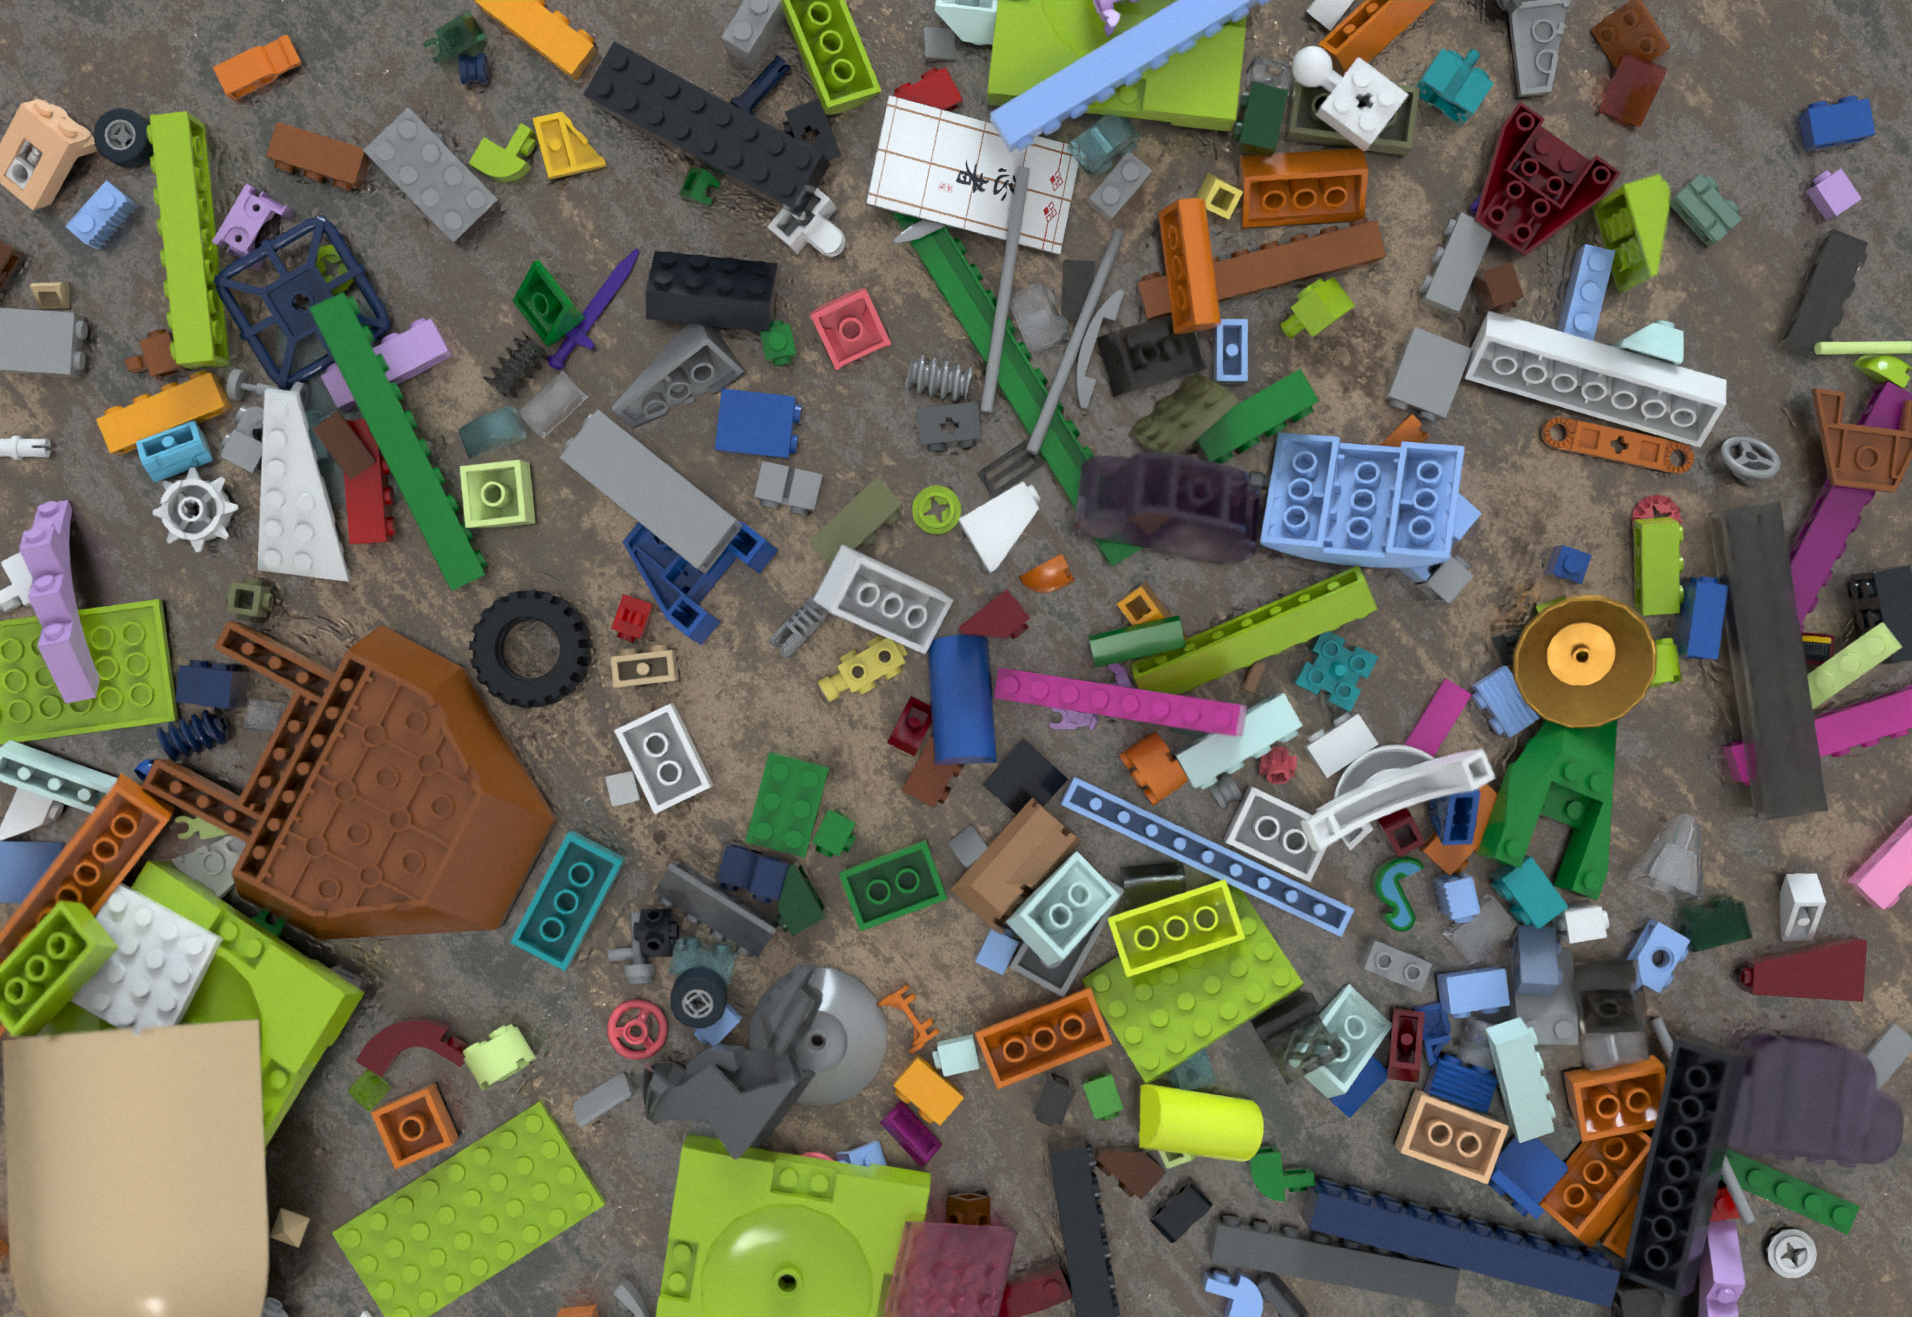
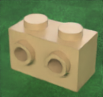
M667 644L649 646V653L637 654V648L618 650L619 656L610 657L614 688L679 680L676 650H668Z

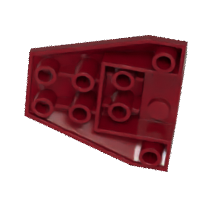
M1519 102L1501 127L1474 222L1521 255L1526 256L1603 199L1621 172L1597 155L1590 160L1543 128L1541 126L1545 120L1543 117L1522 102Z

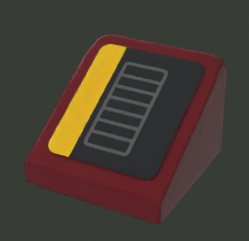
M1802 632L1797 639L1794 662L1822 665L1833 657L1835 635Z

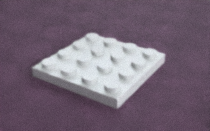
M120 883L96 916V920L119 948L70 1001L121 1030L134 1029V1035H141L142 1028L178 1026L223 938Z

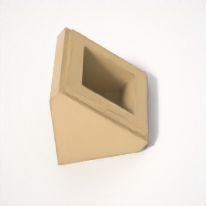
M70 282L31 283L30 288L39 310L70 308Z

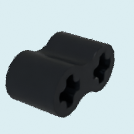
M1190 1180L1181 1186L1167 1202L1161 1205L1152 1214L1149 1221L1170 1243H1174L1209 1211L1213 1203Z

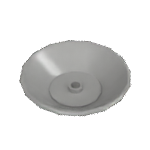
M816 968L809 984L822 992L823 1002L809 1033L804 1036L796 1049L801 1069H811L816 1074L796 1102L802 1105H834L858 1095L877 1076L887 1052V1021L881 1007H878L876 1004L878 1002L877 997L858 978L834 968ZM787 975L779 978L758 1001L750 1020V1050L761 1051L768 1047L760 1012L769 1002L766 997L777 986L780 985L783 988L790 980ZM820 1035L823 1038V1043L815 1045L812 1042V1037Z

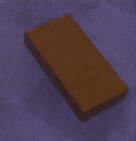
M338 410L312 428L350 480L376 462L375 458Z

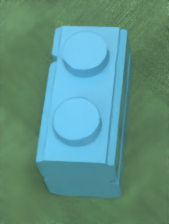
M195 420L136 441L141 463L154 482L213 461L208 440Z

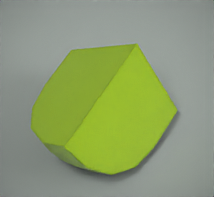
M1866 354L1861 356L1852 365L1878 383L1889 381L1902 389L1905 388L1910 379L1907 372L1912 370L1910 365L1890 354Z

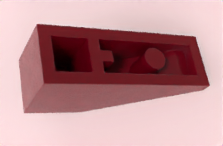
M1060 1261L975 1296L983 1317H1021L1048 1309L1073 1298L1071 1287Z

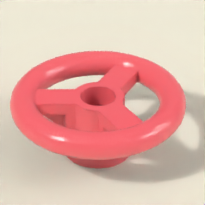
M632 999L621 1003L611 1013L607 1024V1035L610 1044L617 1053L628 1059L643 1060L652 1057L661 1050L667 1039L668 1024L664 1013L654 1003L643 999ZM634 1008H641L636 1019L630 1020L623 1027H616L620 1016L624 1012ZM650 1012L655 1016L659 1026V1033L655 1042L649 1037L648 1026L645 1023ZM637 1025L641 1027L642 1034H633L632 1026ZM624 1036V1039L633 1045L642 1043L646 1049L641 1051L630 1050L621 1044L618 1037Z

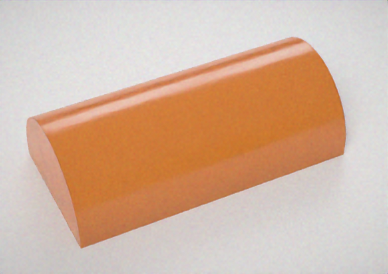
M1200 198L1178 199L1159 211L1158 214L1174 334H1184L1221 326V317L1206 202Z

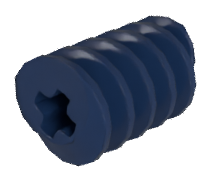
M214 707L215 716H212L208 710H203V720H200L196 714H192V724L190 725L184 718L180 719V729H177L173 722L168 723L169 733H166L162 727H158L157 736L167 756L174 762H177L183 756L186 758L193 756L194 751L202 753L206 747L209 749L215 748L217 742L221 745L226 744L229 740L227 720L221 708Z

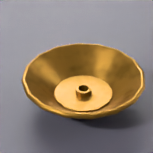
M1602 595L1570 596L1544 607L1524 627L1513 651V679L1523 701L1544 720L1568 728L1600 727L1624 717L1646 696L1656 674L1657 645L1647 622L1627 604ZM1580 651H1585V652H1586V655H1585L1584 657H1582V658H1577V657H1576V654H1577L1578 652H1580Z

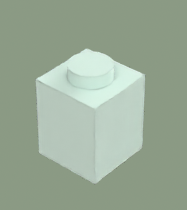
M973 1034L937 1042L938 1051H933V1058L936 1070L942 1069L944 1077L980 1069Z

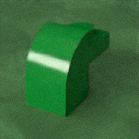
M1277 1146L1259 1148L1257 1153L1248 1160L1249 1174L1254 1184L1264 1196L1272 1200L1286 1201L1284 1189H1289V1192L1307 1191L1308 1186H1315L1314 1173L1310 1167L1282 1170L1281 1152Z

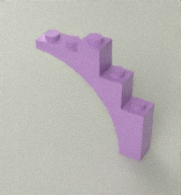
M68 500L59 502L49 501L39 505L33 526L30 530L23 532L19 551L33 578L28 599L42 626L38 648L65 704L96 698L100 680L83 634L73 590L69 550L72 508Z
M1718 1220L1710 1221L1699 1266L1698 1317H1739L1737 1301L1746 1284L1735 1221Z

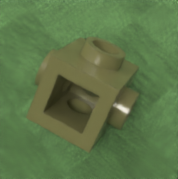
M243 577L242 583L231 582L225 598L226 612L238 614L237 620L256 622L257 617H267V612L272 610L274 596L270 593L271 587L261 586V579ZM254 594L253 604L251 605L249 598Z

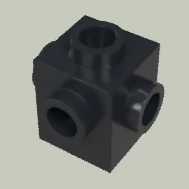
M641 909L639 922L634 923L633 934L634 939L639 940L642 957H673L675 941L679 939L680 928L679 922L674 921L672 909Z

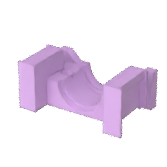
M246 183L212 242L222 248H225L227 243L230 244L226 252L241 258L254 250L256 236L266 221L272 219L275 213L290 220L295 210L271 199L270 195L264 191L261 192L259 197H256L258 190ZM261 260L251 267L259 271L265 261Z

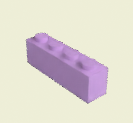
M423 318L409 325V330L400 335L392 333L381 340L382 344L373 348L375 355L381 353L387 363L389 371L385 372L389 383L396 382L397 385L453 357L437 325L431 318L427 321ZM334 363L327 367V372L322 374L321 378L337 408L345 413L357 407L337 364Z

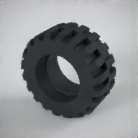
M535 590L511 592L508 596L499 597L493 601V605L490 608H485L480 614L481 620L479 623H475L472 632L475 633L473 641H469V650L473 652V659H470L471 666L476 668L478 673L476 678L480 684H484L488 688L487 692L493 697H498L503 700V703L520 706V708L543 707L562 701L564 697L571 695L576 690L575 687L580 682H583L587 675L585 674L587 666H590L592 657H590V648H593L592 639H589L587 632L589 628L587 623L583 622L579 616V611L575 607L570 606L567 603L568 601L561 597ZM526 620H537L545 623L555 632L559 640L560 652L557 663L547 674L538 678H525L516 674L509 668L504 658L503 647L507 633L513 626Z

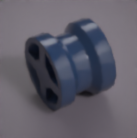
M478 53L477 56L459 55V75L462 85H469L471 82L476 81L480 84H488L489 68L485 53Z

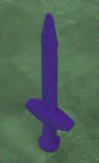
M638 249L633 250L616 266L582 313L586 319L566 333L567 337L553 356H549L548 364L552 368L561 370L565 366L563 364L577 344L586 349L594 350L596 346L586 336V333L630 274L639 254Z

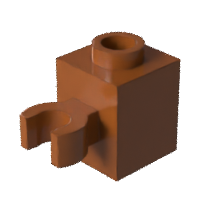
M166 329L148 333V338L139 341L143 355L133 356L124 360L128 372L132 371L135 374L148 369L150 376L157 379L189 370L176 364V360L172 359L170 343L174 341L173 333L166 332Z

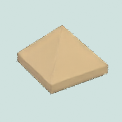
M281 1207L270 1237L299 1248L310 1218Z

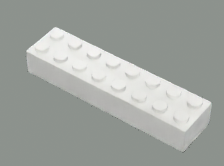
M1489 310L1472 344V352L1465 372V379L1700 448L1726 405L1727 380Z

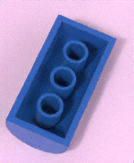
M955 635L932 640L927 650L935 765L996 763L997 755L988 639L975 635Z

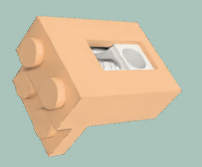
M41 99L21 103L0 142V184L32 210L49 206L54 201L77 157L95 153L97 150L94 137L91 136L88 129L78 125L67 116V112L59 106L49 104Z

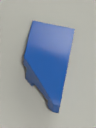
M1440 1000L1413 1006V1011L1425 1012L1422 1046L1429 1066L1436 1063L1437 1056L1444 1045L1448 1044L1451 1039L1449 1036L1451 1028L1448 1015L1442 1011Z

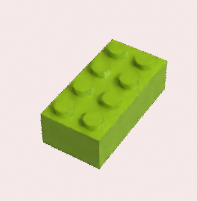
M60 901L0 965V1021L12 1036L36 1037L119 948L84 903Z

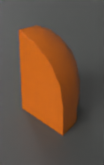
M1411 414L1378 446L1401 447L1402 442L1424 443L1429 438V434L1420 428L1422 426L1421 422Z
M1063 554L1018 577L1023 585L1030 590L1047 594L1058 591L1075 582Z

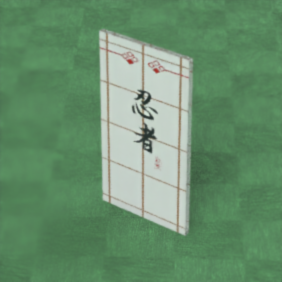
M889 95L886 100V108L865 205L1006 242L1018 167H1027L1030 169L1018 245L1059 256L1062 251V243L1082 148L1036 136L1033 138L1035 142L1022 151H1018L1016 148L1009 152L992 123Z

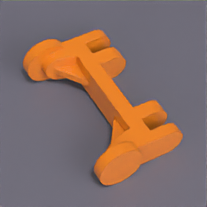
M905 984L894 993H890L879 1000L876 1004L878 1007L883 1005L892 1006L904 1011L914 1026L912 1047L908 1050L910 1054H913L940 1031L936 1028L928 1034L925 1032L934 1022L929 1018L923 1023H919L908 1007V1004L917 998L915 994L911 993L904 999L901 997V994L910 988L908 984Z

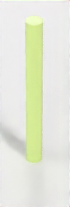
M1912 341L1817 342L1814 351L1817 355L1912 353Z

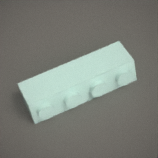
M12 740L0 747L1 782L89 813L92 812L117 779Z
M1521 1017L1486 1028L1508 1123L1518 1142L1522 1143L1555 1132L1552 1119L1556 1118L1550 1100L1546 1098V1095L1550 1094V1090L1545 1077L1541 1076L1540 1070L1544 1069V1065L1538 1051L1535 1052L1534 1046L1538 1045V1040L1532 1027L1527 1028Z

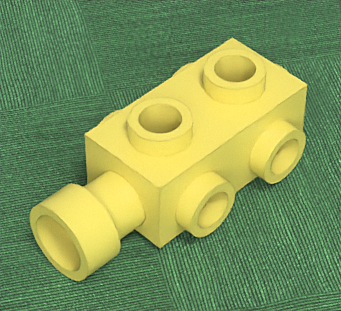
M879 635L866 643L868 649L858 654L855 649L840 657L839 659L842 664L837 666L840 672L830 678L826 676L817 681L829 703L839 698V694L850 688L852 693L858 690L860 695H863L876 687L874 681L885 675L886 679L889 680L903 672L901 665L906 663L903 657L908 655L903 645ZM882 651H888L891 655V659L886 663L879 660V654ZM856 666H860L864 670V674L860 678H855L852 675V669Z

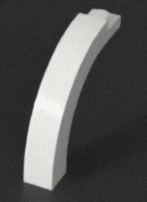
M1483 749L1456 753L1405 768L1358 787L1316 809V814L1300 823L1312 851H1320L1348 833L1380 817L1433 798L1474 791L1494 779L1495 776Z

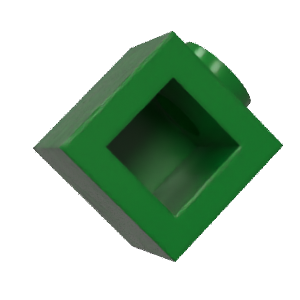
M829 808L812 841L813 844L817 845L815 850L829 858H832L833 854L840 856L842 850L849 852L856 838L851 832L857 821Z

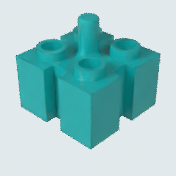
M1442 48L1429 64L1415 87H1420V100L1429 106H1435L1442 111L1441 114L1462 126L1475 113L1494 82L1489 80L1490 76L1484 70L1474 67L1481 56L1478 51L1470 49L1463 59L1457 52L1453 50L1446 51Z
M1327 631L1314 637L1307 650L1314 655L1310 663L1301 662L1291 684L1314 695H1318L1319 691L1322 690L1326 693L1324 701L1344 711L1351 712L1361 692V689L1355 687L1359 677L1368 679L1378 656L1359 646H1351L1348 650L1342 647L1345 639Z

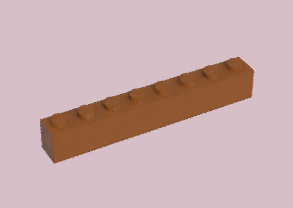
M1367 218L1358 219L1350 222L1349 228L1338 230V226L1327 227L1320 230V235L1310 238L1308 233L1291 237V243L1280 246L1278 241L1266 243L1260 246V251L1249 253L1248 249L1239 250L1231 253L1230 259L1222 261L1219 260V257H1213L1219 303L1381 261L1386 257L1377 220L1368 222ZM1155 272L1142 276V281L1138 282L1136 289L1145 322L1171 316L1167 275L1160 277V273Z

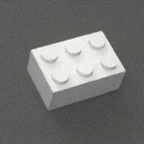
M670 703L614 730L654 814L714 786L674 703Z
M1248 785L1223 838L1224 842L1308 882H1311L1327 848L1325 847L1320 851H1312L1300 823L1311 817V814Z

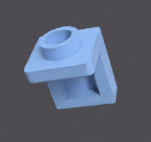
M879 1141L870 1142L848 1152H838L835 1154L837 1162L870 1167V1163L887 1166Z

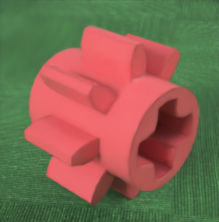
M1274 746L1271 747V751L1261 756L1259 774H1267V781L1272 784H1284L1289 781L1290 777H1295L1297 756H1289V750L1285 747Z

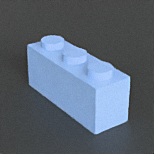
M1587 244L1576 250L1557 331L1594 341L1615 251Z

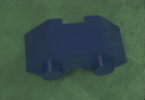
M724 842L714 878L717 882H721V888L736 892L739 887L745 888L749 893L753 894L752 899L770 903L771 899L780 900L789 864L787 861L776 857L764 856L762 852Z

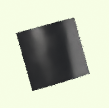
M1022 739L982 785L1017 815L1031 798L1044 807L1065 784L1068 778L1028 742Z

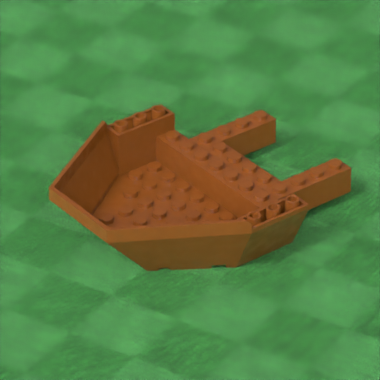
M227 621L214 649L295 691L241 796L234 794L171 759H155L141 787L247 843L231 872L239 897L319 940L501 929L557 819L469 672L464 667L383 625H380L346 651L337 671L333 672L241 622Z

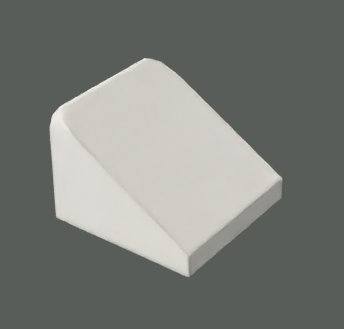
M633 770L605 777L612 807L642 800L638 779Z

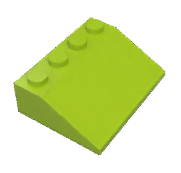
M1661 174L1624 184L1592 206L1604 248L1615 251L1611 272L1618 294L1624 293L1658 275L1670 205L1668 199L1671 196L1668 183L1662 180Z

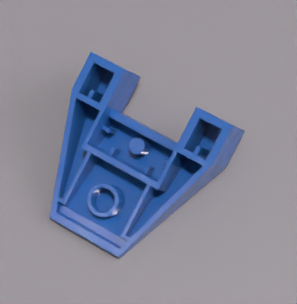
M739 521L744 526L705 574L638 522L623 540V544L666 619L688 638L701 646L721 621L701 606L700 603L730 565L738 557L760 574L778 552L777 548L751 527Z

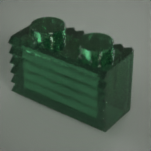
M1725 896L1715 899V905L1704 907L1703 903L1693 904L1685 907L1686 912L1677 914L1682 936L1691 940L1687 946L1689 951L1694 953L1753 938L1744 902L1737 899L1734 900L1733 896Z

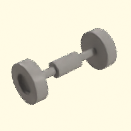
M233 369L231 371L226 389L228 398L238 401L243 398L246 390L254 391L256 395L263 397L265 390L268 388L281 390L280 387L258 383L257 386L247 384V372L240 369ZM296 382L291 391L300 393L305 411L309 399V387L305 383Z

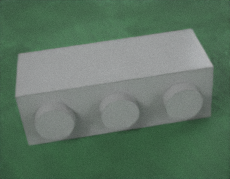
M1462 212L1455 219H1449L1443 232V236L1447 237L1443 248L1438 246L1431 260V264L1435 265L1431 276L1426 275L1419 289V292L1423 293L1420 300L1421 303L1452 316L1460 312L1492 236L1489 231L1474 222L1473 217Z

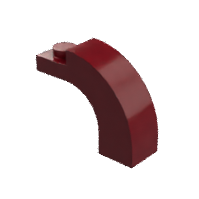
M412 1017L397 1021L377 1033L365 1045L355 1062L383 1077L389 1072L403 1050L410 1047H424L461 1067L465 1063L463 1051L467 1049V1044L454 1036L448 1038L446 1035L452 1025L430 1017Z

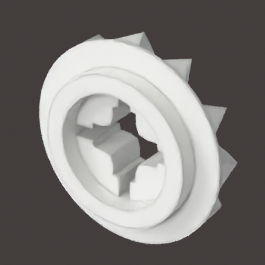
M1795 1228L1789 1230L1781 1229L1780 1233L1771 1237L1770 1245L1766 1248L1768 1263L1775 1272L1786 1278L1804 1276L1813 1268L1817 1258L1816 1246L1811 1237ZM1787 1243L1794 1249H1798L1794 1253V1262L1783 1255L1787 1252Z

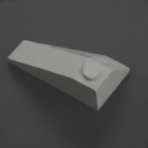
M688 324L675 334L612 406V410L633 428L666 414L668 408L684 402L687 405L694 402V397L710 391L713 394L720 391L745 371L720 335L711 326Z

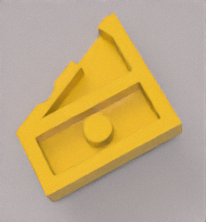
M563 111L532 118L548 180L606 167L604 158L599 156L590 146L589 141L581 132L577 131Z

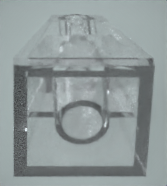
M1679 813L1677 817L1670 819L1626 873L1623 881L1676 905L1702 898V826L1696 823L1697 819L1685 813Z

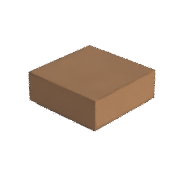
M1256 661L1251 666H1248L1240 685L1241 690L1254 694L1266 665Z

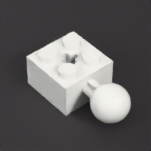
M1305 47L1293 59L1292 72L1300 84L1307 87L1321 85L1331 92L1316 113V116L1364 152L1370 147L1409 95L1359 57L1344 77H1341L1332 70V60L1329 54L1320 47ZM1360 100L1366 102V106L1362 110L1357 107Z

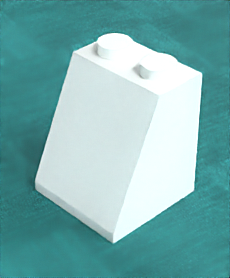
M1023 481L959 519V524L989 575L995 572L1039 509L1037 504L1040 503L1041 499L1032 484L1027 487Z

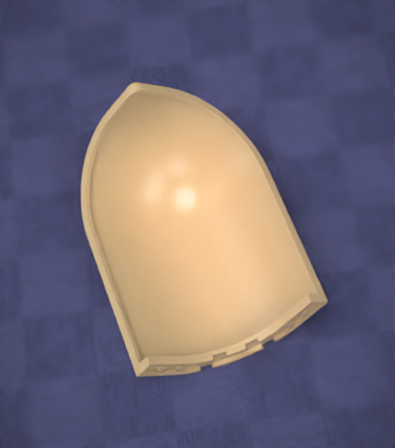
M248 1020L142 1028L141 1035H134V1029L3 1040L10 1266L14 1288L26 1316L261 1317L268 1275V1226L259 1021Z

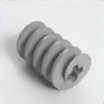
M921 354L916 362L913 361L912 357L905 390L910 391L913 385L916 384L918 394H922L924 389L928 387L930 397H933L940 390L941 400H945L952 393L953 403L957 404L962 396H964L965 403L972 376V367H968L965 373L961 374L960 364H956L953 370L949 371V363L946 360L938 368L937 359L934 357L928 365L925 364V355Z

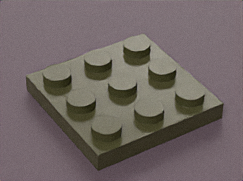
M1196 372L1194 375L1186 377L1181 382L1180 388L1172 395L1164 397L1158 403V408L1149 416L1141 418L1129 434L1139 445L1167 464H1170L1239 401L1232 392Z

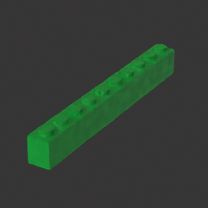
M343 292L310 307L309 311L449 589L453 591L484 576L485 573L482 568L486 567L487 564L480 550L473 551L469 540L473 539L470 529L465 528V522L459 523L455 515L456 512L460 511L452 494L445 495L441 487L442 484L446 483L438 466L431 467L427 459L428 456L432 455L424 438L417 439L413 431L414 428L418 427L410 410L403 411L399 400L404 399L396 382L389 383L385 372L389 371L387 363L381 353L375 355L370 345L375 340L367 325L361 327L356 317L361 312L353 296L347 298Z

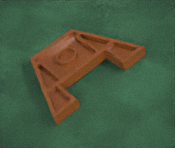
M1818 388L1811 389L1830 485L1895 493L1912 460V400L1903 401L1899 430L1842 423L1845 392Z

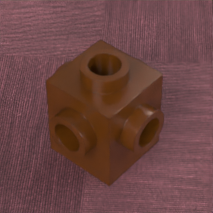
M970 1192L947 1196L946 1233L956 1235L958 1240L964 1242H973L977 1240V1236L989 1234L990 1197Z

